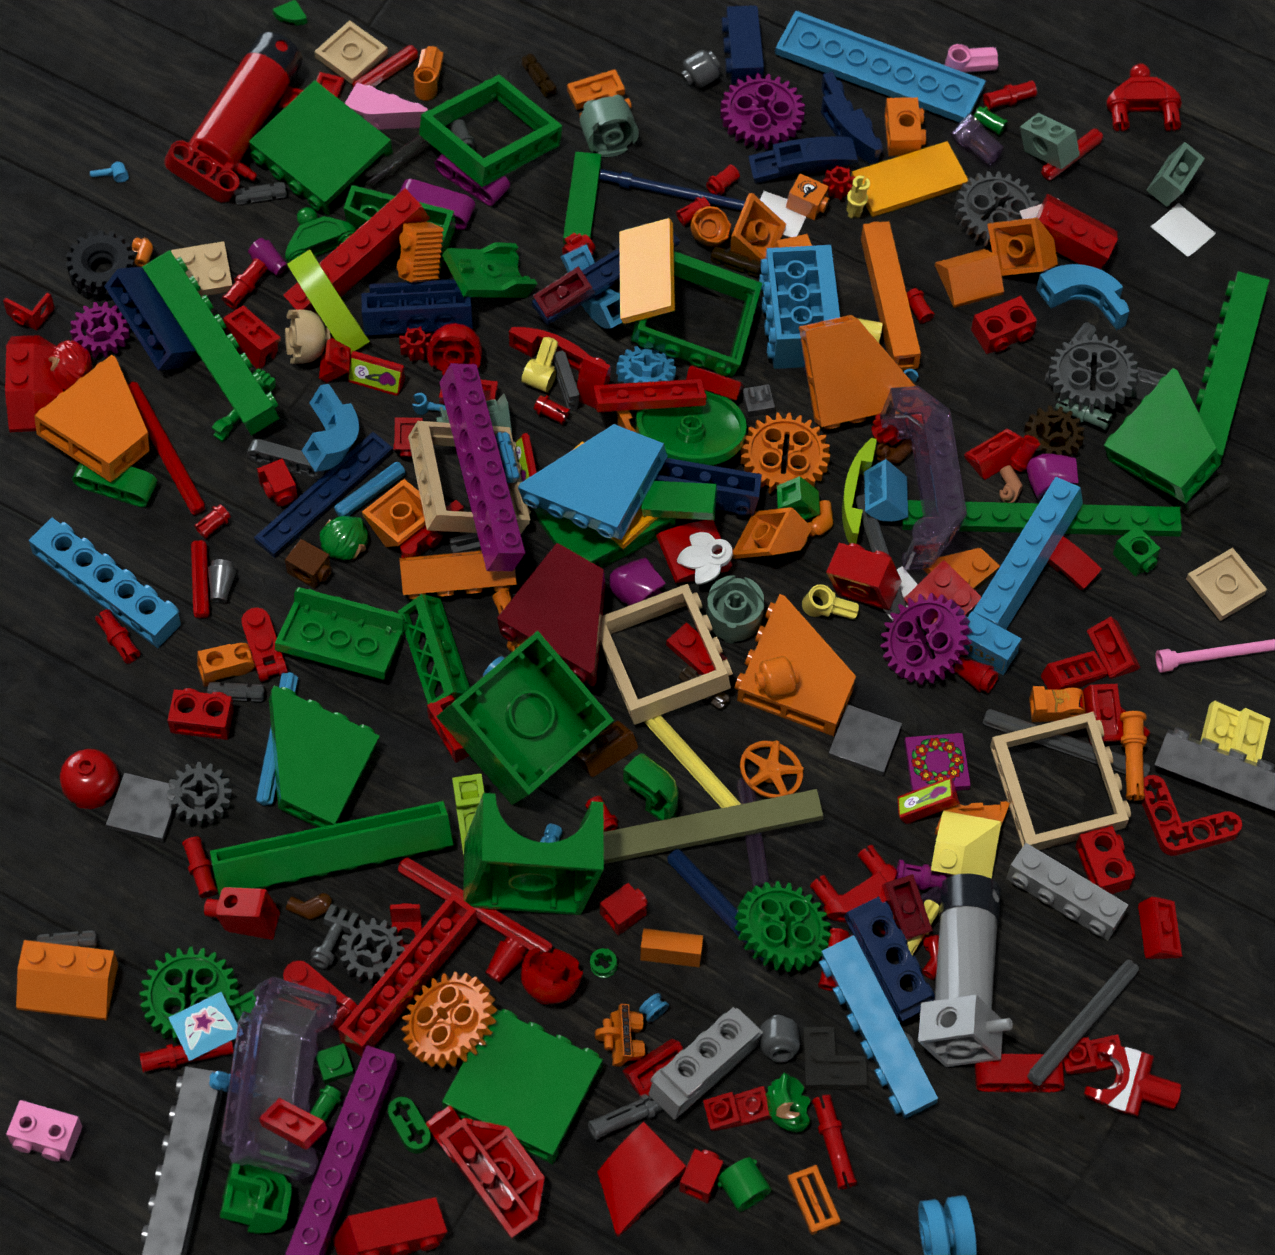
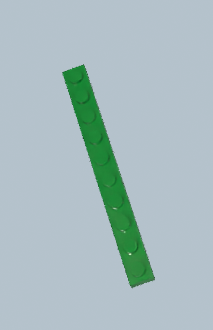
M908 500V517L902 519V530L1021 533L1039 503ZM1082 505L1065 534L1125 535L1138 525L1148 536L1180 537L1182 532L1180 507Z

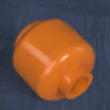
M784 656L762 661L759 665V673H755V682L758 690H764L769 697L793 692L796 684L799 683V673L795 662L789 661Z

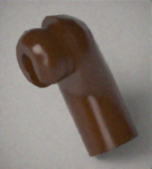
M905 438L896 448L881 443L875 448L876 458L880 462L887 459L890 463L898 464L916 448V445L909 438Z
M320 893L306 902L291 896L287 902L286 910L312 920L328 911L332 904V899L326 893Z

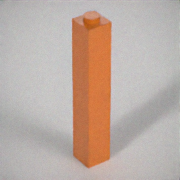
M887 221L863 224L861 243L879 320L883 323L882 333L887 353L901 370L917 369L921 352L890 223Z

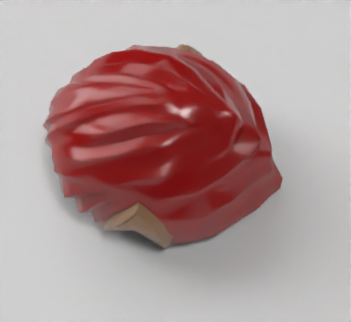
M65 340L51 351L52 355H50L49 362L52 363L50 371L65 391L74 385L79 378L84 377L93 370L94 366L91 362L90 353L76 341Z

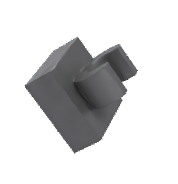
M769 384L742 389V397L748 417L775 412Z

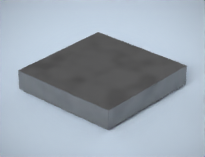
M847 704L828 758L883 776L902 723Z
M124 773L106 823L107 829L164 842L175 809L170 810L169 802L171 799H167V790L171 789L169 783Z

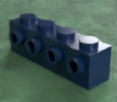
M142 267L117 269L104 287L158 371L182 368L196 350Z
M667 458L654 481L716 484L718 491L715 510L753 516L759 499L762 474Z

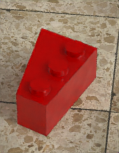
M434 1197L348 1216L333 1238L337 1255H406L418 1250L427 1251L436 1248L447 1233L437 1199Z

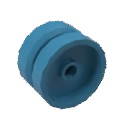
M964 1195L948 1197L944 1210L936 1199L919 1202V1230L924 1255H976L974 1224L969 1203Z

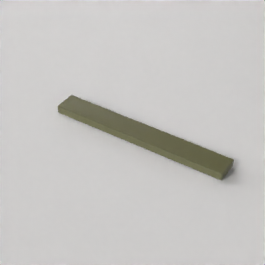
M814 789L604 832V864L823 820L818 791Z

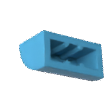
M887 459L864 471L865 512L871 517L882 521H898L907 518V476Z

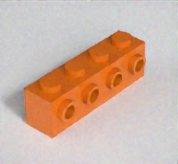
M482 550L399 558L403 595H409V599H415L421 594L426 595V593L437 592V596L454 595V590L464 589L466 594L480 593L482 588L493 587L494 591L510 590V585H516L515 569L513 571L486 570Z

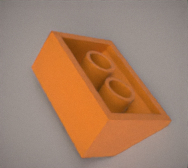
M24 940L17 972L16 1009L107 1020L118 969V961L114 951Z

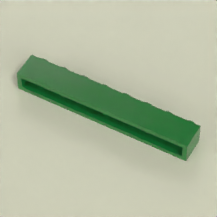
M169 250L142 266L251 436L278 420L279 416L275 410L279 406L271 392L265 394L262 390L265 384L259 374L256 372L252 375L249 369L253 367L245 353L239 355L236 349L240 346L232 333L226 335L223 331L227 327L220 315L213 316L211 310L214 309L206 294L202 297L200 296L198 291L201 290V287L192 275L188 278L185 272L189 271L183 259L181 257L176 259Z
M1239 271L1235 281L1229 280L1225 296L1230 297L1229 302H1223L1219 317L1224 318L1223 324H1217L1213 339L1218 340L1217 346H1211L1207 359L1212 361L1211 368H1205L1201 381L1206 383L1205 390L1199 389L1195 403L1200 405L1198 413L1217 449L1220 461L1223 456L1269 283L1268 279Z
M444 801L211 850L210 854L220 896L221 890L225 887L263 889L271 884L295 882L300 878L313 875L323 876L331 871L351 870L359 865L383 863L388 859L401 856L411 857L416 853L429 850L439 851L447 846H452L453 841Z

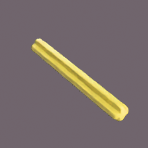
M661 715L644 721L721 808L741 804Z

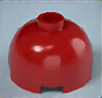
M459 323L446 324L437 329L431 336L427 359L431 367L434 365L442 371L443 376L451 363L476 364L478 368L481 361L482 345L478 335L470 327Z
M84 749L77 751L69 756L61 767L60 784L63 794L79 808L94 809L104 806L106 804L105 801L111 798L114 792L117 793L119 789L120 778L117 767L112 759L100 750Z
M540 947L529 950L524 957L521 981L526 992L537 1002L546 1005L557 1004L573 996L580 984L583 971L578 969L579 961L570 954L559 949H554L553 953L540 952Z

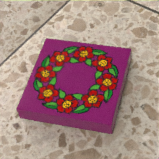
M962 733L905 737L904 744L911 791L949 777L953 778L956 791L970 789L971 785Z

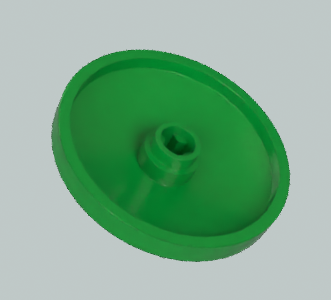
M705 391V406L638 410L636 433L664 443L667 458L705 465H716L732 458L742 448L746 435V419L740 408L733 401Z

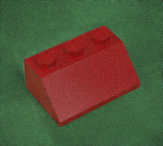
M1049 194L1046 195L1036 216L1054 238L1056 252L1080 265L1101 269L1109 259L1118 239L1116 230Z

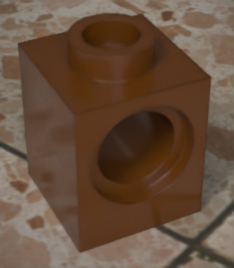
M302 539L299 540L285 559L287 573L314 589L321 581H326L331 573L332 568L329 554Z

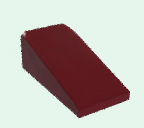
M578 266L534 294L533 297L545 316L549 318L589 298L596 292Z
M913 874L882 885L896 923L902 930L906 940L933 931Z

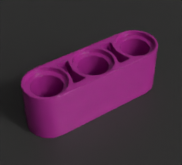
M443 154L434 163L441 175L489 206H492L510 188V183L505 176L481 187Z
M406 179L400 189L401 192L406 188L418 202L453 210L456 223L455 229L459 230L466 228L476 206L475 201L467 195L414 179Z

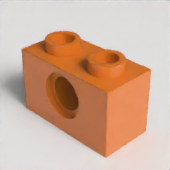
M918 97L887 98L884 115L888 156H902L921 150V145L926 144V130L921 129V124L924 122V110L919 108Z

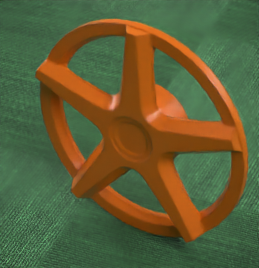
M777 740L759 741L751 744L745 749L740 760V770L743 779L753 791L764 797L775 798L793 794L802 783L804 768L801 766L800 761L790 749L780 744ZM761 747H771L767 759L752 753V751ZM780 751L785 753L795 766L781 764L779 762ZM746 759L759 766L758 773L750 780L745 771ZM797 774L795 785L787 791L782 775ZM763 781L774 783L779 794L766 793L756 786Z

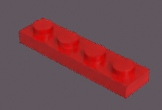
M701 379L593 385L592 394L597 412L706 405V394Z

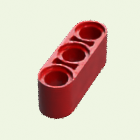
M1001 1054V1060L975 1063L976 1089L983 1092H1058L1064 1089L1063 1060L1041 1085H1035L1032 1081H1029L1027 1074L1044 1054Z

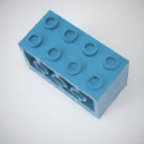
M831 245L766 248V258L761 259L759 282L762 283L761 290L764 292L762 312L766 313V319L764 320L765 336H769L767 356L768 359H773L774 369L805 367L799 326L840 317Z

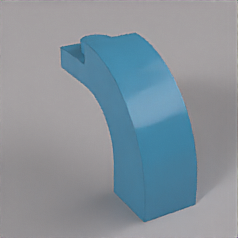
M587 244L560 256L568 273L578 266L581 270H584L595 263ZM610 287L582 304L588 315L603 328H612L622 323L620 319V292H615Z
M1068 264L1052 268L1039 275L1036 290L1051 309L1069 300H1086L1095 304L1116 330L1126 325L1130 311L1127 303L1120 299L1123 286L1108 273L1087 265Z
M324 384L320 385L309 404L319 417L326 431L312 433L302 449L303 454L315 472L331 469L338 465L353 445L359 432L358 417L352 404L342 405L331 386Z

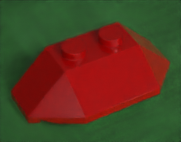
M39 335L11 336L6 344L5 396L9 432L36 431L35 414L55 400L60 393L64 392V389L55 380L50 371L52 363L49 362V358L55 345Z
M463 1118L438 1136L457 1167L511 1239L538 1220L545 1177L509 1127Z

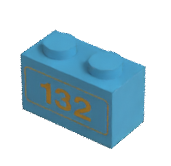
M971 611L967 617L970 620L967 625L972 629V633L966 636L972 641V644L964 645V648L969 652L967 656L980 663L993 666L994 671L1004 675L1018 653L1022 638Z

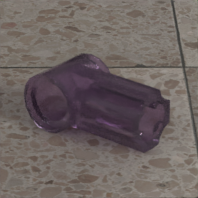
M969 113L950 132L951 136L962 147L971 149L988 165L994 163L1004 150V147L988 134L984 126Z

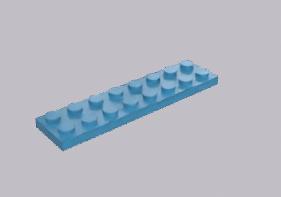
M795 11L775 49L776 55L825 73L833 71L834 75L838 78L892 98L918 97L919 108L965 125L986 83V80L798 11Z

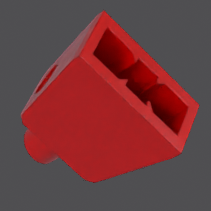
M225 887L221 890L219 900L208 898L204 905V915L217 918L228 932L270 940L274 938L280 911L266 889Z

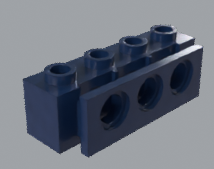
M455 279L369 284L370 293H361L365 335L406 333L407 328L422 327L423 332H435L440 327L451 323L464 324L473 329L471 297H463Z
M876 897L846 912L843 917L864 953L899 1023L920 1014L921 1003L932 1001L934 999V992L930 985L925 982L921 974L920 965L915 956L909 951L907 940L902 930L897 927L888 903L886 901L882 903L880 897ZM872 925L881 926L884 929L885 936H875L872 932ZM886 952L895 953L898 956V964L889 963L886 959ZM900 979H907L911 982L912 992H906L900 987Z

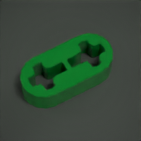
M398 1097L392 1100L388 1106V1116L403 1145L411 1153L419 1154L426 1151L431 1144V1135L415 1104L407 1097ZM400 1106L404 1110L409 1108L407 1111L408 1122L405 1123L401 1115L395 1117L397 1114L396 1108ZM414 1128L418 1135L424 1134L421 1144H417L416 1141L410 1142L412 1136L409 1129Z

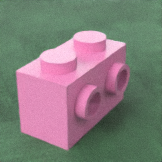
M20 1100L6 1135L10 1143L13 1144L12 1147L18 1151L30 1153L33 1150L42 1153L41 1155L51 1161L58 1162L60 1158L70 1161L83 1126L77 1116Z

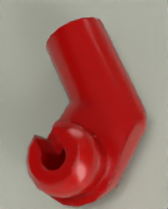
M930 934L924 938L923 946L929 951L931 958L922 969V973L927 978L934 980L936 977L939 935Z

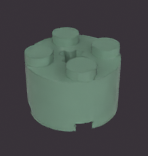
M621 95L589 100L584 104V110L580 116V126L592 152H598L602 157H613L627 151V145L631 142L634 144L637 141L639 135L638 127L628 103Z
M726 576L716 581L709 591L706 614L712 625V632L726 643L734 644L737 641L752 637L759 630L764 610V595L759 585L746 577L741 579L735 578V576Z

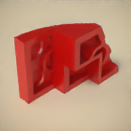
M645 1122L639 1125L618 1146L597 1173L613 1222L614 1231L618 1237L640 1218V1214L663 1194V1190L686 1170V1165Z

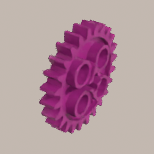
M757 73L755 80H752L747 75L745 83L738 79L737 86L730 85L729 92H724L720 109L723 127H728V135L736 133L735 141H739L742 138L745 139L744 146L754 142L755 149L759 147L760 143H763L764 147L768 149L769 143L778 144L779 140L786 142L789 136L796 137V130H801L802 122H804L805 104L802 103V95H797L796 87L789 89V81L781 84L779 76L773 81L770 74H767L766 78L762 79L760 74Z
M930 593L926 600L922 594H919L918 602L915 603L911 598H908V607L905 608L899 604L900 613H890L894 621L893 623L885 622L884 624L889 629V632L881 633V636L887 641L881 644V648L886 651L883 658L889 662L888 666L900 678L904 677L910 683L915 679L922 685L926 677L933 684L935 675L944 680V671L948 670L951 673H955L952 665L954 663L963 664L959 656L969 654L964 645L972 644V641L966 636L972 633V629L967 625L970 620L963 615L965 613L964 610L957 606L952 599L948 601L942 594L937 599L933 593ZM938 617L935 623L930 624L932 619ZM918 618H920L922 628L928 633L926 637L918 625ZM913 629L912 633L905 637L906 633ZM948 640L947 644L943 648H940L942 642ZM926 642H928L930 647L933 649L936 656L935 659H933L932 652L930 648L925 644ZM919 653H922V656L918 660L914 661L915 657Z

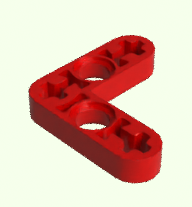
M1156 775L1144 777L1145 798L1141 800L1158 845L1166 855L1177 856L1236 839L1239 835L1242 821L1237 814L1230 811L1182 823L1165 781ZM1148 785H1151L1153 789L1158 788L1156 793L1158 802L1154 803L1155 796L1152 791H1146ZM1164 809L1169 812L1171 819L1160 821L1156 818L1155 811ZM1224 821L1228 825H1233L1232 831H1229L1227 827L1221 828ZM1198 827L1205 829L1208 833V838L1205 840L1197 839L1193 835V829ZM1169 836H1172L1174 840L1181 839L1177 846H1174L1173 842H1167Z

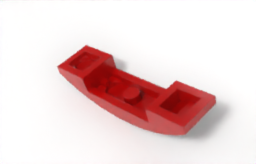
M511 327L509 330V346L530 357H533L540 349L544 337L555 339L558 342L556 352L564 351L570 367L580 372L583 358L587 353L569 340L534 328Z

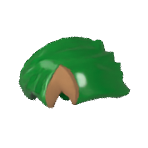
M340 516L329 520L319 535L323 551L329 554L331 558L342 560L355 559L360 552L366 550L369 540L363 519L359 517Z
M783 1073L779 1079L772 1081V1085L768 1086L769 1091L765 1094L769 1114L780 1127L792 1132L803 1131L810 1123L809 1116L807 1115L810 1098L801 1095L805 1087L799 1080Z

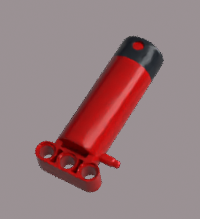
M269 31L262 32L257 36L188 143L176 141L171 145L164 160L166 168L219 202L229 201L238 188L239 178L234 171L254 181L257 174L240 161L250 147L249 141L261 130L302 66L303 57L297 46L279 33ZM174 154L180 155L184 160L177 159ZM197 169L204 170L206 174L200 173ZM220 183L226 184L229 189L223 188Z

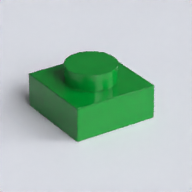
M344 1043L315 1052L324 1084L354 1075Z

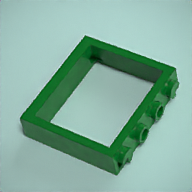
M497 75L421 114L419 135L481 187H484L560 146L563 126L501 75ZM497 99L535 131L483 158L446 128L445 125Z
M674 251V276L745 301L730 357L645 327L647 318L636 321L631 341L638 343L641 347L653 348L664 352L669 357L684 359L694 366L712 369L719 375L733 377L741 364L762 283Z

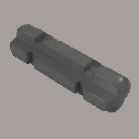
M284 182L274 183V186H270V184L251 186L249 190L238 188L234 193L237 204H245L247 200H251V203L271 200L273 196H276V199L284 198L287 195Z
M210 682L207 689L209 694L222 692L232 696V700L247 701L248 698H251V701L261 702L265 695V689L262 684H252V687H248V684L224 683V685H221V682Z
M93 930L82 931V934H78V931L54 933L51 937L50 934H41L37 936V942L95 948L97 936Z

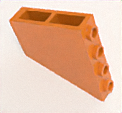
M848 315L799 326L814 421L821 427H824V429L837 428L840 426V423L846 421L851 423L863 422L866 420V417L878 415L884 410L890 414L894 410H904V408L926 403L924 395L856 317Z
M113 355L98 363L93 370L84 377L79 378L74 385L65 392L60 393L55 400L35 414L36 433L38 436L109 482L114 481L149 452L148 431L118 361Z
M779 594L776 603L771 602L767 609L765 618L768 621L766 626H760L757 632L755 642H758L756 649H750L747 655L745 665L748 668L745 674L740 673L735 684V689L738 690L737 701L834 736L853 692L856 675L784 595ZM780 656L787 657L789 661L795 662L799 673V683L796 684L795 690L776 697H769L764 690H758L755 682V673H759L760 663Z

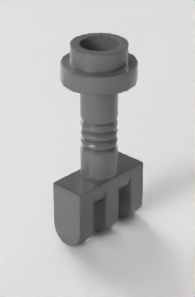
M330 905L324 917V925L329 926L330 929L321 947H314L310 954L313 965L322 969L332 965L335 959L331 953L342 931L350 934L349 927L356 926L359 919L358 913L353 912L349 921H346L349 910L342 908L338 917H335L338 906Z

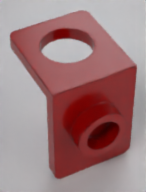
M49 293L44 295L32 311L8 298L3 300L8 316L20 325L25 324L36 331L55 308L52 295ZM47 304L44 313L40 316L42 308Z
M409 903L390 905L392 927L395 926L397 928L398 934L402 930L409 929L414 932L416 937L422 930L420 905ZM403 944L401 946L405 947L406 949L409 944Z

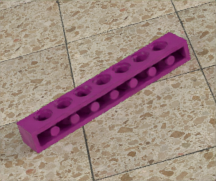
M451 363L439 383L486 570L513 571L524 556L525 550L477 365Z
M366 1045L285 1255L326 1254L397 1069L395 1054Z

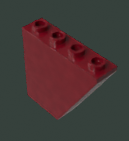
M556 543L497 617L500 634L510 642L516 641L522 644L536 631H539L582 683L586 682L593 687L597 682L606 585L604 569Z

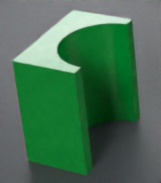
M539 631L531 635L436 716L511 805L532 793L614 721Z
M483 793L464 840L463 900L474 908L581 915L604 870L603 802L591 801L577 833L562 841L544 843L529 840L513 831L499 813L495 794Z

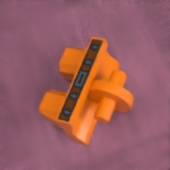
M620 1004L619 1010L612 1012L610 1018L603 1019V1027L595 1030V1039L604 1042L605 1050H612L613 1066L621 1067L627 1061L640 1060L645 1055V1043L640 1040H631V1032L639 1033L643 1028V1014L629 1011V1004Z

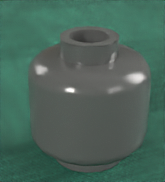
M701 49L683 61L685 70L681 73L689 86L694 83L696 87L703 88L719 77L721 65L712 51L707 52Z
M774 1015L761 1025L760 1030L763 1031V1035L760 1039L762 1052L766 1057L775 1062H786L798 1053L800 1038L798 1026L794 1020L783 1015Z

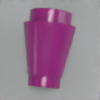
M261 237L248 250L252 261L254 258L261 260L267 266L268 271L276 276H280L288 267L270 240H265Z

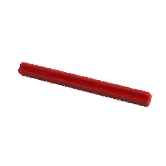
M137 382L127 384L148 431V435L191 514L197 515L204 512L205 504L139 384Z
M404 858L399 864V873L445 901L452 893L463 900L462 889L410 858ZM475 908L477 920L505 937L508 936L514 939L525 949L531 950L540 947V952H551L552 943L497 910Z

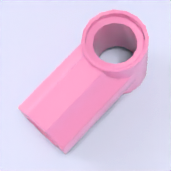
M956 44L948 50L945 66L964 73L997 70V50L994 47L969 49L962 44Z

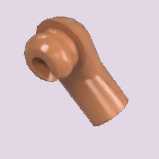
M1008 465L999 472L1006 483L1003 490H1000L999 495L1004 503H1013L1018 499L1023 485L1012 466Z

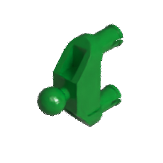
M309 207L302 208L297 214L299 227L288 244L285 258L289 263L309 249L315 257L333 251L357 230L346 221L326 216L318 218L314 209Z

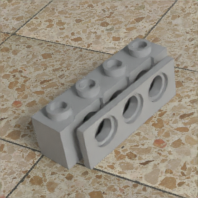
M731 1008L727 1013L721 1015L709 1029L703 1031L686 1049L681 1050L670 1063L653 1075L650 1080L652 1086L649 1096L675 1120L759 1046L763 1031L738 1008Z

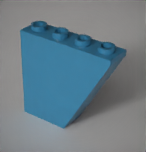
M613 424L521 482L518 490L522 501L531 508H543L556 518L565 517L581 528L590 527L606 538L615 537L622 540L668 456L664 443Z

